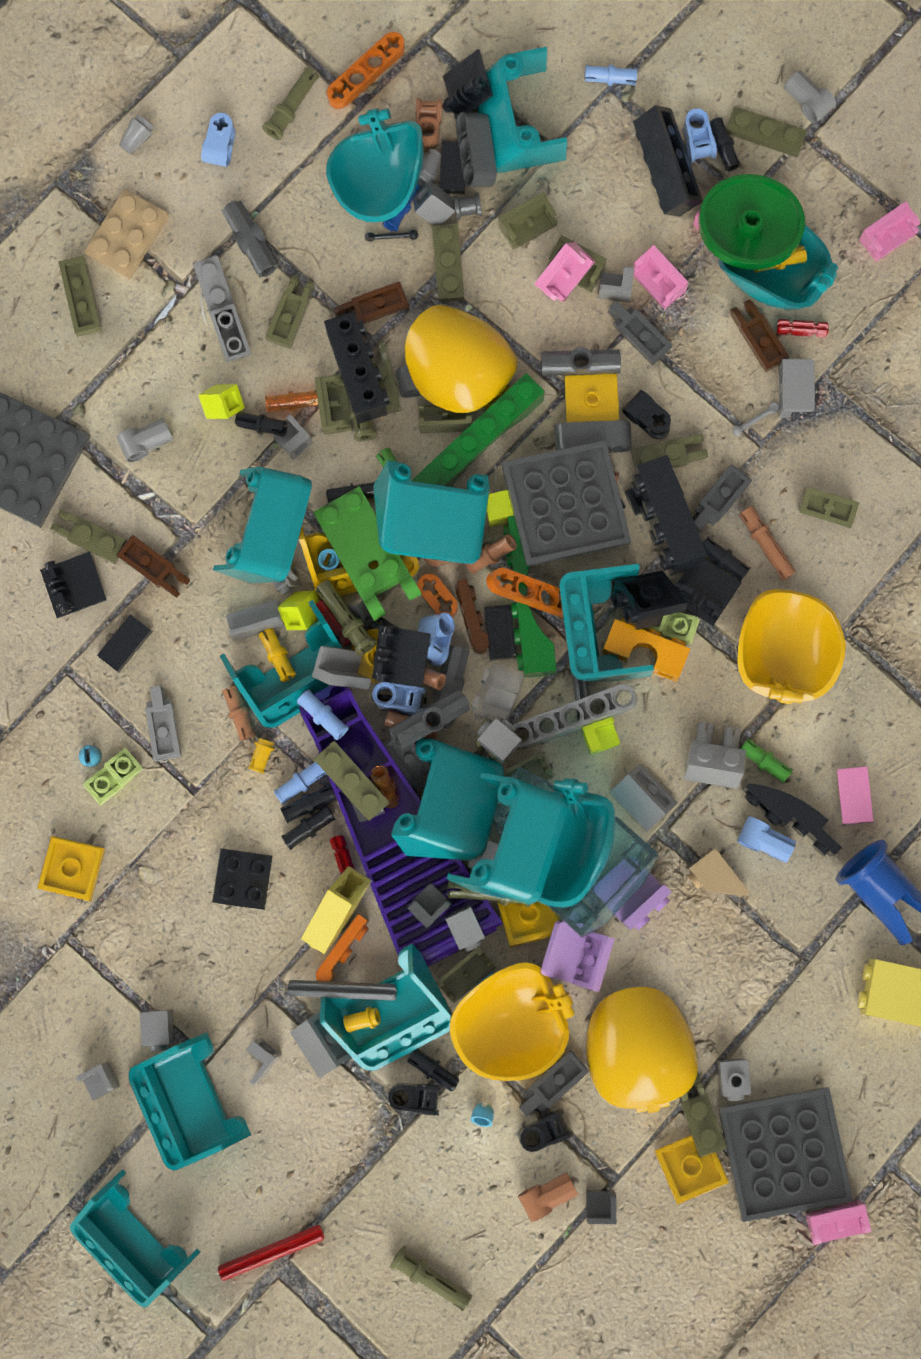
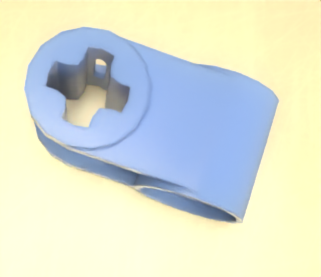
M699 108L690 110L683 125L689 162L694 163L696 159L706 157L716 158V142L712 135L707 113ZM698 122L701 125V127H692L690 123Z
M217 113L211 117L206 139L202 146V162L223 167L229 166L235 139V129L229 115Z
M448 613L425 616L419 622V632L431 633L427 659L434 667L442 665L449 655V646L455 625L452 616Z
M381 682L374 687L372 694L378 708L388 711L390 709L394 712L412 716L420 709L422 694H425L426 689L411 685ZM383 690H388L393 696L390 701L381 702L378 699V694Z

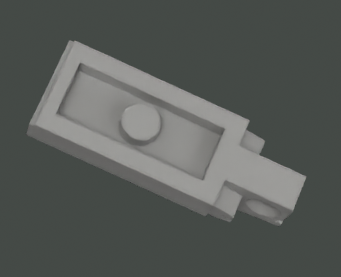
M161 685L150 687L152 701L146 702L147 708H145L153 760L158 762L182 757L171 698L165 699L164 689Z

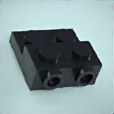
M663 570L615 580L614 591L611 594L613 606L622 609L625 623L633 624L636 630L660 625L662 616L686 611L688 603Z

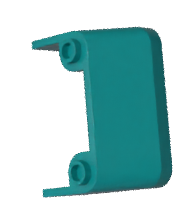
M547 47L506 54L486 70L493 96L477 107V112L486 114L489 118L496 171L498 173L566 160V137L541 142L539 133L534 127L529 125L516 127L507 87V81L516 80L521 76L546 72Z
M260 466L241 469L239 475L247 478L246 483L249 491L255 493L241 543H237L228 549L225 556L227 563L224 565H214L213 571L249 584L281 582L287 577L291 568L312 489V481L301 475Z
M639 564L570 572L565 574L560 580L559 590L570 671L576 679L582 681L614 682L651 677L654 671L653 665L623 669L622 662L618 657L614 655L599 656L592 607L593 604L604 603L610 598L612 593L611 581L638 576Z
M313 600L308 603L319 621L310 626L305 633V640L309 647L288 659L297 674L293 679L291 676H288L290 678L289 681L281 682L275 667L264 674L258 666L253 664L246 665L236 671L226 655H220L233 682L264 727H277L299 714L300 705L297 703V700L305 691L310 690L314 695L331 686L312 677L321 646L342 647Z
M481 773V779L499 788L497 793L499 802L511 807L494 860H479L474 865L470 878L448 874L447 879L476 893L524 904H533L542 894L568 812V802L557 793L521 780Z
M122 1169L88 1201L70 1224V1230L78 1242L138 1305L148 1307L201 1252L196 1248L187 1257V1253L180 1246L168 1245L164 1248L127 1209L130 1204V1194L123 1185L118 1184L126 1174Z

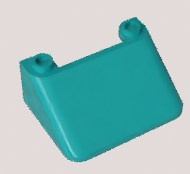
M387 460L373 486L378 540L382 549L397 555L465 564L476 563L482 551L490 489L488 476L481 474L472 475L467 481V489L411 481V469L408 465Z
M419 739L416 743L415 752L420 760L431 764L418 815H411L409 813L401 815L395 822L391 835L407 856L476 860L485 853L498 803L497 793L499 789L481 779L480 775L481 773L504 776V769L499 762L434 739Z
M413 944L403 948L398 954V963L403 970L378 983L396 985V1000L321 997V1025L358 1065L365 1070H378L450 1031V1020L453 1014L425 960ZM370 1006L378 1009L381 1023L376 1028L366 1027L350 1033L346 1031L343 1021L344 1015L365 1011L366 1007Z
M207 1032L182 1042L132 1067L128 1074L129 1083L165 1166L173 1171L220 1152L252 1135L243 1117L235 1116L230 1119L226 1117L202 1061L208 1058L214 1050Z

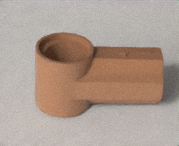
M566 1172L543 1185L538 1184L518 1195V1198L530 1222H535L550 1214L553 1208L578 1196V1193Z

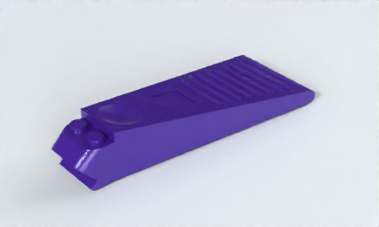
M331 685L314 694L325 706L329 705L332 708V713L348 726L347 732L338 740L321 724L317 725L313 721L314 718L300 705V714L314 739L319 754L335 740L390 802L383 808L384 814L361 823L349 798L328 776L367 878L372 881L370 883L397 955L403 948L413 944L429 967L459 951L445 916L470 905L484 937L497 931L496 928L503 923L488 900L448 899L447 891H459V889H447L448 882L450 881L447 879L448 874L470 878V874L461 860L407 856L391 834L395 822L405 813L418 815L421 800L363 715L349 687ZM432 883L450 901L451 905L426 928L407 908V905L428 884Z

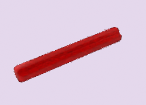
M316 1225L221 1264L218 1267V1274L221 1280L225 1281L313 1245L325 1238L323 1229L320 1225Z

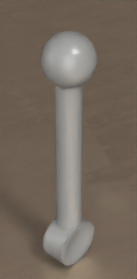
M776 402L771 403L764 412L741 426L733 427L732 433L735 436H740L744 429L770 413L776 414L780 408L779 404Z

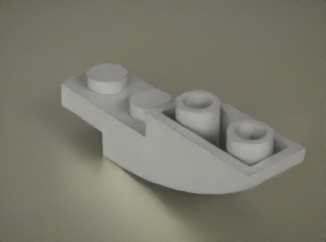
M216 255L193 263L226 362L251 355L218 256Z

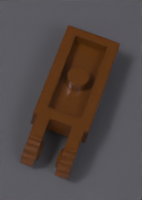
M398 281L351 298V301L334 307L333 312L338 317L351 313L355 309L357 321L362 320L363 324L408 309L409 304L401 283Z
M749 299L744 302V307L751 320L746 322L737 307L731 309L730 314L765 372H768L780 365L782 359H789V355L763 313L760 314L753 301Z
M134 535L128 539L116 555L160 588L161 586L175 598L180 593L174 586L165 582L167 577L172 574L182 584L188 585L190 582L185 575L175 569L172 563Z
M467 578L458 580L455 585V591L470 645L473 647L472 650L475 654L482 655L487 651L490 644L488 634L480 628V626H483L480 610H475L473 603L476 600V593L473 585H468Z

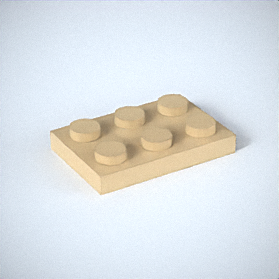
M124 189L85 249L84 254L88 258L130 280L167 222L169 215L162 209Z

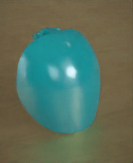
M375 108L368 110L366 114L359 115L360 125L369 124L371 129L360 131L344 138L333 149L326 164V176L329 185L340 205L355 218L366 222H383L397 216L415 192L423 167L424 143L420 125L410 120L386 124L384 120L391 118L388 108L382 110Z
M806 225L799 246H804V250L807 253L805 263L788 265L781 270L773 268L756 273L754 270L737 268L720 259L718 260L720 268L744 293L765 305L784 310H797L812 306L833 285L838 270V265L832 262L826 245Z
M565 778L563 781L555 780L553 783L554 793L567 800L568 812L542 894L537 900L540 903L553 907H570L584 898L594 886L608 861L615 833V810L612 802L607 797L588 793L587 783L579 782L577 779Z

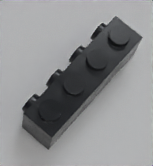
M655 105L633 121L636 137L641 144L644 161L648 165L652 184L657 191L660 208L664 215L680 217L702 203L703 200L672 109Z
M354 312L325 320L326 333L357 424L386 416V405H389L390 401L386 389H380L378 382L382 381L378 366H372L370 359L374 358L371 345L370 343H364L362 336L366 335L362 320L357 321Z

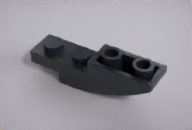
M749 783L742 789L746 793L745 799L754 807L759 805L766 812L764 816L774 826L779 824L783 827L792 821L794 823L792 828L802 837L807 835L814 842L813 848L822 856L826 854L829 857L835 856L842 848L822 829L829 820L804 801L764 785Z

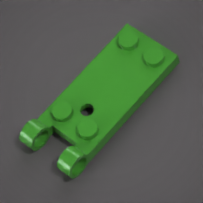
M360 486L313 512L374 621L386 615L376 596L400 583L409 601L422 595L401 557L397 554L386 552L380 546L376 514ZM377 561L379 565L376 569H370V562Z

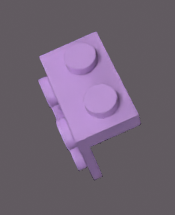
M635 855L627 856L594 887L595 894L628 930L634 927L637 930L642 928L650 920L647 915L654 908L659 912L670 902L667 896L672 893L665 884H660Z
M557 921L551 933L541 973L599 992L615 939Z

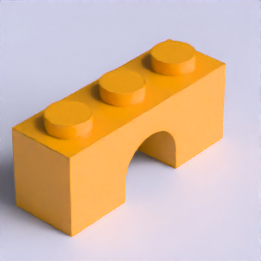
M621 618L620 621L614 620L602 653L614 655L627 663L630 653L634 649L639 647L648 648L655 656L653 673L677 682L691 648L686 647V643L676 638L668 640L660 637L661 633L651 628L636 630L633 624H626L624 618Z

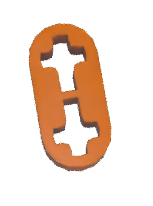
M425 574L421 576L417 583L422 594L421 597L435 614L448 613L447 611H439L441 609V604L438 601L439 598H442L446 604L451 602V612L448 614L453 618L458 611L457 601L436 575ZM424 582H435L434 589L438 594L434 596L430 590L424 592Z

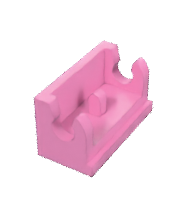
M905 201L867 227L859 241L877 262L919 232L917 226L920 224V221L909 207L907 201Z
M576 242L565 243L535 282V285L552 300L559 299L563 302L595 263V260Z
M655 245L650 247L647 252L634 262L633 276L664 310L686 292L688 281Z
M868 766L837 769L843 824L874 823Z
M858 1200L805 1213L813 1245L871 1232L866 1205Z

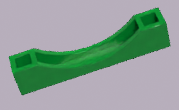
M527 373L523 375L412 481L452 487L466 469L492 443L514 425L525 419L544 401L545 391Z
M508 516V525H503L504 536L506 534L511 535L515 539L517 547L516 550L506 554L507 567L512 566V571L528 576L530 566L526 567L515 519L514 516ZM520 582L518 586L519 592L523 596H527V586ZM519 602L511 603L512 619L518 618V629H514L515 645L520 644L521 655H516L518 671H523L524 678L556 675L554 644L541 631L528 605Z

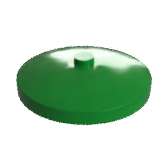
M742 174L722 180L707 193L700 208L698 226L706 247L721 261L741 269L761 270L781 264L796 251L804 233L805 216L799 200L785 185L766 176Z

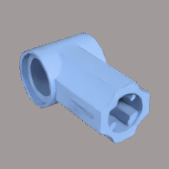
M748 816L737 839V842L757 852L760 850L784 863L790 858L796 844L795 840L770 829L768 824Z

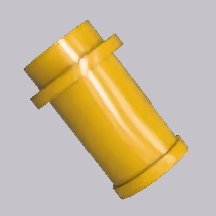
M259 738L258 742H254L256 748L248 768L264 774L271 751H275V749L273 748V742Z
M370 1006L366 1007L365 1011L344 1015L343 1021L346 1031L350 1033L366 1027L376 1028L381 1023V1017L378 1009Z

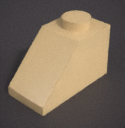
M716 848L687 868L690 873L687 878L696 889L701 887L706 892L741 897L750 893Z

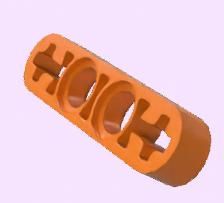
M398 32L385 34L340 75L327 89L329 104L335 109L345 108L393 65L405 51L402 35ZM389 43H398V48L391 47L389 49ZM373 57H379L382 60V64L378 67H371L368 61ZM354 74H361L364 80L359 84H353L350 78ZM343 92L342 99L339 97L334 98V93L341 94Z
M502 567L488 574L486 584L494 594L563 618L562 605L558 604V602L561 603L559 587ZM500 581H502V582H504V583H509V582H511V584H504V585L500 586ZM520 582L527 586V596H523L519 592L518 586ZM542 591H546L550 595L549 604L543 602L541 598Z

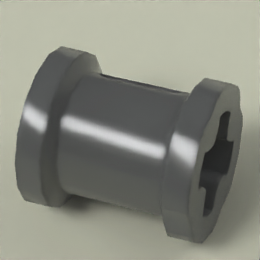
M479 193L463 198L453 196L456 220L466 215L477 214V216H482Z

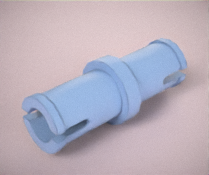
M611 64L608 67L589 65L585 67L584 82L607 83L608 86H613V83L636 85L637 68H615Z
M310 690L305 691L299 697L297 703L314 718L313 721L317 725L321 724L336 740L340 739L347 732L348 726L332 713V708L329 705L325 706Z
M315 761L302 772L294 773L292 775L293 778L277 790L275 789L274 793L284 805L301 791L306 792L309 790L308 786L326 775V773Z

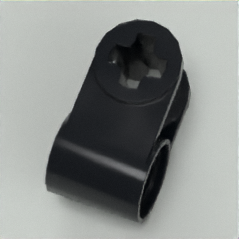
M639 390L621 409L631 422L638 425L653 439H663L668 435L671 424L669 413L659 406L645 391ZM661 421L663 422V427L661 425H658L657 427L654 426V422H656L657 424H659Z
M396 1083L389 1090L388 1101L396 1110L424 1115H439L440 1111L437 1109L438 1095L442 1091V1086ZM398 1089L407 1091L409 1095L408 1100L403 1104H398L393 1099V1093ZM430 1093L429 1105L427 1106V1095Z
M563 1108L550 1112L521 1128L518 1138L525 1150L536 1152L547 1146L560 1143L574 1135L565 1122ZM554 1121H556V1123H557V1125H558V1127H559L560 1132H558V1130H557V1128H556V1126H555ZM531 1130L539 1134L538 1142L532 1146L524 1142L525 1134Z

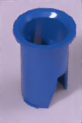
M883 839L877 840L855 854L841 868L835 880L839 885H849L893 934L900 945H906L912 942L913 938L901 913L893 904L901 899L921 913V892L886 853L888 844Z

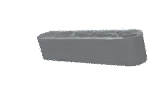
M621 684L513 725L516 728L514 734L517 735L522 729L529 731L528 740L520 743L518 747L528 749L580 730L582 727L628 712L637 705V694L629 685ZM623 691H628L631 693L630 702L625 705L619 704L617 700L618 695ZM597 701H604L606 705L604 712L601 714H594L592 711V706ZM572 710H577L580 713V719L575 724H570L567 721V715ZM546 720H553L555 724L553 731L550 733H543L542 724Z

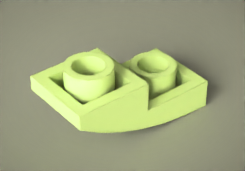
M679 612L662 616L660 625L647 628L660 632L661 636L670 639L676 638L692 645L700 620L698 617Z
M124 748L104 764V768L84 782L83 786L101 806L129 783L143 768L130 752Z

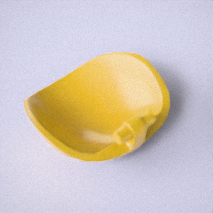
M431 306L417 317L406 337L405 360L410 376L419 393L434 405L456 413H469L482 407L487 410L510 389L508 383L514 376L518 363L515 352L505 338L484 320L450 306Z
M772 589L762 592L750 606L740 632L737 662L743 682L754 692L785 704H791L792 702L802 703L803 701L815 700L825 695L836 682L845 658V637L837 616L826 603L806 593L785 589Z
M525 962L509 966L487 977L458 1004L450 1020V1034L454 1048L463 1063L480 1076L501 1081L533 1078L549 1069L564 1053L569 1038L567 1018L575 1015L571 1006L573 1001L569 992L565 991L563 984L554 985L549 976L541 973V967Z
M632 987L610 994L597 1005L588 1027L586 1060L595 1088L600 1096L609 1104L621 1108H636L637 1113L648 1111V1114L659 1112V1108L669 1107L670 1101L680 1098L693 1087L698 1070L696 1046L687 1021L671 998L655 988Z

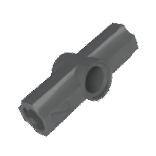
M241 200L226 204L222 213L234 233L233 236L244 255H247L256 274H258L259 278L273 274L278 268V264L267 247V241L258 224L253 222Z
M578 347L573 351H541L542 376L620 374L621 372L620 349L589 350L585 347ZM584 359L588 364L580 367L574 361Z
M449 646V655L442 664L440 672L446 675V682L441 690L434 688L433 703L457 689H460L462 692L465 680L463 676L470 653L469 650L458 646ZM430 713L428 719L430 723L434 722L432 713ZM452 721L445 724L443 728L450 729Z
M457 689L433 704L420 708L412 716L389 728L390 736L398 748L402 750L431 732L441 730L445 724L470 710V703L466 695L460 689ZM429 712L434 717V722L431 726H428L426 723V716Z

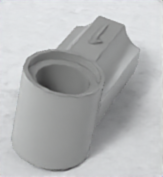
M801 70L795 72L784 85V89L801 105L804 116L812 123H817L836 106V100L831 92L825 88L819 89Z
M164 418L140 429H127L117 436L127 462L139 461L146 457L149 451L174 440Z

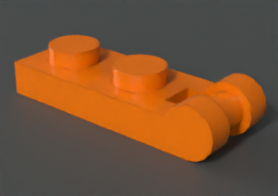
M361 914L356 916L317 970L316 979L318 981H332L337 964L339 962L344 964L352 954L353 950L350 949V946L356 939L360 942L368 932L369 928L366 924L369 920Z

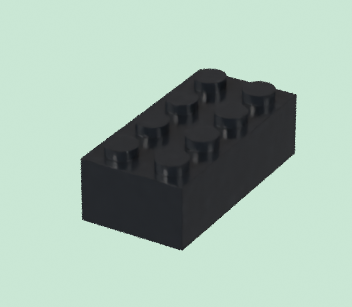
M668 455L637 465L632 478L633 482H630L634 496H639L643 505L640 506V512L644 521H649L652 528L649 531L651 541L654 546H659L662 554L659 556V560L663 570H668L669 575L673 576L700 566L707 554Z

